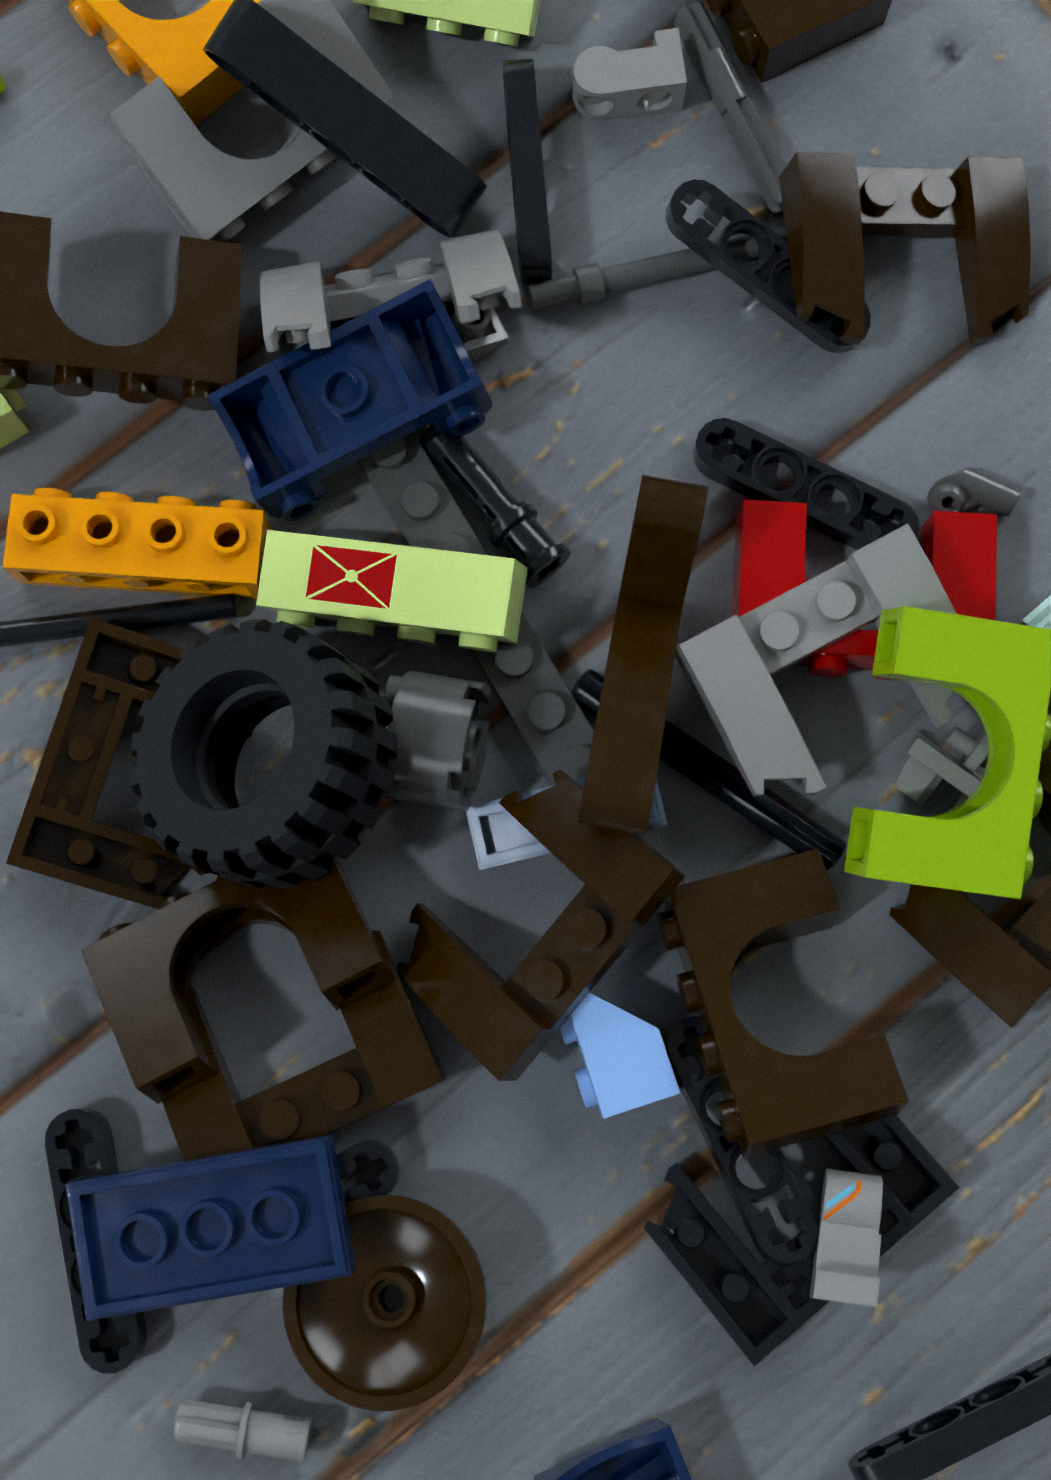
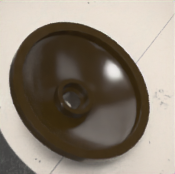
M377 1195L364 1197L345 1204L356 1271L352 1276L284 1287V1325L287 1338L297 1361L312 1381L327 1394L350 1406L365 1410H400L418 1405L443 1391L462 1373L470 1362L481 1339L486 1319L487 1291L485 1277L479 1258L469 1239L449 1217L438 1209L422 1201L404 1196ZM389 1285L398 1286L404 1293V1304L398 1311L389 1309L384 1302V1292Z

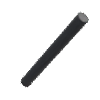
M233 593L3 621L0 622V647L84 637L91 617L131 631L236 618V604Z

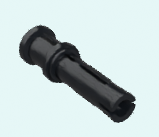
M433 425L423 433L420 438V444L438 462L446 475L482 516L489 526L487 533L489 534L490 542L496 548L503 547L511 558H515L528 568L526 586L528 588L542 583L562 567L571 554L564 543L556 544L536 520L538 515L536 509L525 501L518 502L501 483V480L478 452L472 448L463 435L454 436L451 432L439 433Z

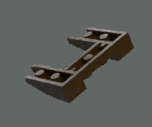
M796 152L779 176L797 320L805 323L810 318L815 306L844 319V328L840 337L841 341L849 345H858L865 338L863 235L954 236L970 344H980L994 334L990 321L1010 310V316L1015 323H1018L1029 314L1031 246L1029 202L1023 158L968 156L957 169L856 166L855 153Z
M92 617L90 618L8 855L7 865L158 909L159 905L165 901L161 895L188 867L199 876L204 873V870L181 862L179 856L166 852L153 839L92 821L131 703L142 707L145 698L152 700L160 686L155 682L166 666L175 668L182 660L179 653L184 648Z
M1051 741L1047 749L1042 752L1038 776L1042 789L1050 796ZM911 884L904 910L891 907L889 915L1009 1027H1016L1051 989V885L1008 932L964 893L957 890Z
M562 770L553 773L556 785L525 800L520 792L514 791L505 795L499 802L545 848L585 883L583 888L507 980L502 978L432 911L420 903H417L412 909L409 922L419 925L409 964L398 963L397 972L430 1011L498 1081H517L685 877L680 870L638 834L578 823L584 788Z
M372 930V933L390 967L395 981L341 1008L356 1048L242 1101L194 987L190 986L191 1009L218 1073L162 1102L184 1160L327 1135L446 1079L401 976L397 972V967L381 931Z

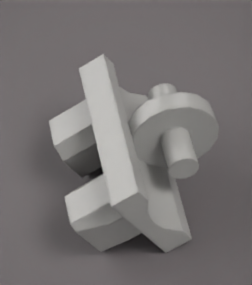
M957 726L951 731L945 742L964 754L960 761L917 731L906 745V751L909 756L904 761L895 780V787L914 801L923 805L941 780L944 779L962 792L948 811L958 807L974 793L983 778L975 770L979 766L986 770L988 739L985 729L976 739Z

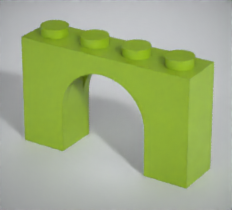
M908 606L881 610L872 676L936 685L959 694L972 705L982 720L988 739V761L984 776L974 793L964 803L948 812L933 816H916L853 806L844 872L864 878L1021 899L1023 885L1028 882L1033 869V852L1029 846L1032 819L1039 813L1043 799L1042 784L1038 780L1041 755L1047 749L1051 739V717L1047 714L1051 691V629Z

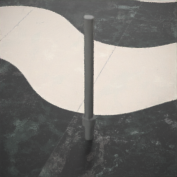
M785 227L772 229L787 241ZM746 235L728 240V251L734 261L739 263L759 257V247L753 237ZM689 248L601 269L598 263L573 268V275L528 285V295L532 309L576 299L582 305L604 300L605 293L715 267Z

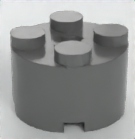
M408 671L404 677L391 675L386 684L384 698L388 700L393 714V722L388 723L387 729L397 735V757L389 759L388 770L395 773L390 794H386L387 797L467 811L471 803L463 795L464 789L477 790L486 754L490 722L478 720L479 703L491 705L489 685L483 682L416 671Z

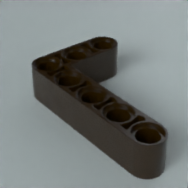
M642 474L578 823L646 835L656 785L682 607L702 527L708 486Z

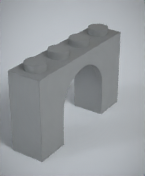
M261 0L257 3L387 104L395 98L330 0ZM160 76L112 111L104 120L191 238L206 240L211 238L213 241L226 242L246 226L240 217L245 211L257 202H259L264 211L269 209L293 190L287 179L305 166L312 175L337 157L296 125H294L293 131L283 147L270 157L242 159L226 154L204 138Z

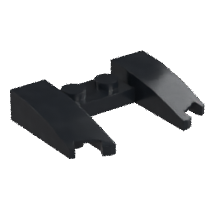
M897 1115L823 1136L852 1172L882 1176L883 1196L879 1234H881L880 1257L960 1188ZM676 1162L668 1169L664 1181L676 1186L677 1189L662 1225L659 1226L647 1220L644 1229L755 1367L829 1302V1300L809 1297L815 1247L812 1253L797 1265L783 1267L773 1265L769 1261H765L760 1265ZM817 1216V1217L815 1218L817 1227H818L819 1216ZM803 1230L785 1244L790 1252L798 1250L795 1240Z

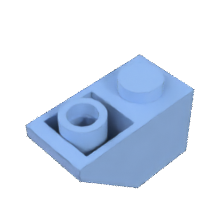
M591 993L584 998L560 1027L565 1045L577 1041L585 1067L573 1070L584 1106L589 1108L598 1105L603 1119L680 1094L659 1028Z

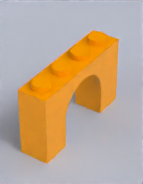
M67 0L70 3L68 9L78 25L90 37L97 33L100 34L109 44L106 46L108 53L128 77L137 73L148 85L160 76L195 126L244 87V85L215 64L203 51V47L234 0H210L192 14L170 20H157L140 16L124 7L119 0Z

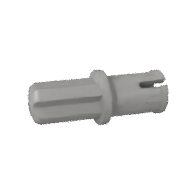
M187 1399L180 1403L174 1422V1437L181 1443L235 1451V1458L243 1460L245 1454L249 1453L293 1460L304 1464L309 1448L313 1417L306 1416L304 1418L254 1410V1402L249 1401L245 1403L244 1408Z

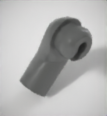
M968 467L936 481L929 490L927 500L932 512H965L981 505L1008 517L1019 499L1021 488L975 468Z

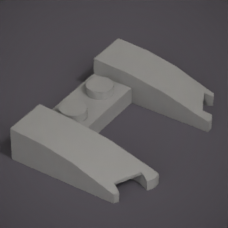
M499 229L439 240L443 264L432 266L430 258L412 259L396 264V273L372 277L371 269L350 270L335 275L336 283L329 285L324 283L320 261L261 271L260 304L266 351L274 352L279 349L280 336L284 332L287 343L309 340L310 349L331 347L330 321L360 316L429 279L434 284L442 301L452 300L460 324L480 319L479 309L499 306V295L505 298L509 308L516 309L522 307L520 291L510 256Z
M908 523L851 553L846 561L740 617L736 614L679 644L675 658L753 796L764 795V780L802 779L803 795H816L827 788L771 676L873 622L879 629L881 610L908 606L956 614L936 572ZM909 681L935 728L937 729L948 723L955 712L945 702L953 691L936 685Z

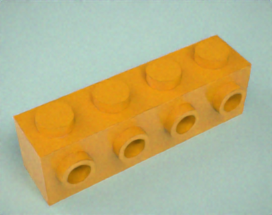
M36 488L33 495L11 494L3 568L20 584L200 596L233 593L234 598L257 599L267 530H273L264 510H257L255 504L242 500H224L220 502L219 507L195 506L194 501L179 496H161L158 498L157 503L134 502L132 497L117 492H99L96 494L95 499L72 498L70 493L60 489Z

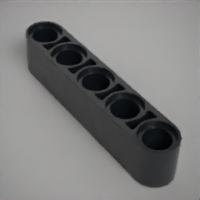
M234 0L203 47L204 53L221 69L440 234L453 238L486 190V184L472 170L253 0Z

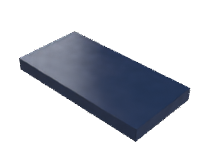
M333 1134L77 1179L65 1184L86 1321L352 1276L356 1271Z

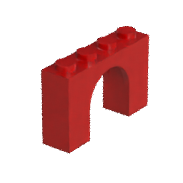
M743 500L736 517L732 616L737 614L740 617L806 582L807 503ZM933 511L919 529V544L936 572L956 614L996 620L997 514ZM859 629L794 665L809 666L810 674L825 677L846 675L847 668L873 671L878 630ZM872 676L873 678L881 680H897L891 678Z

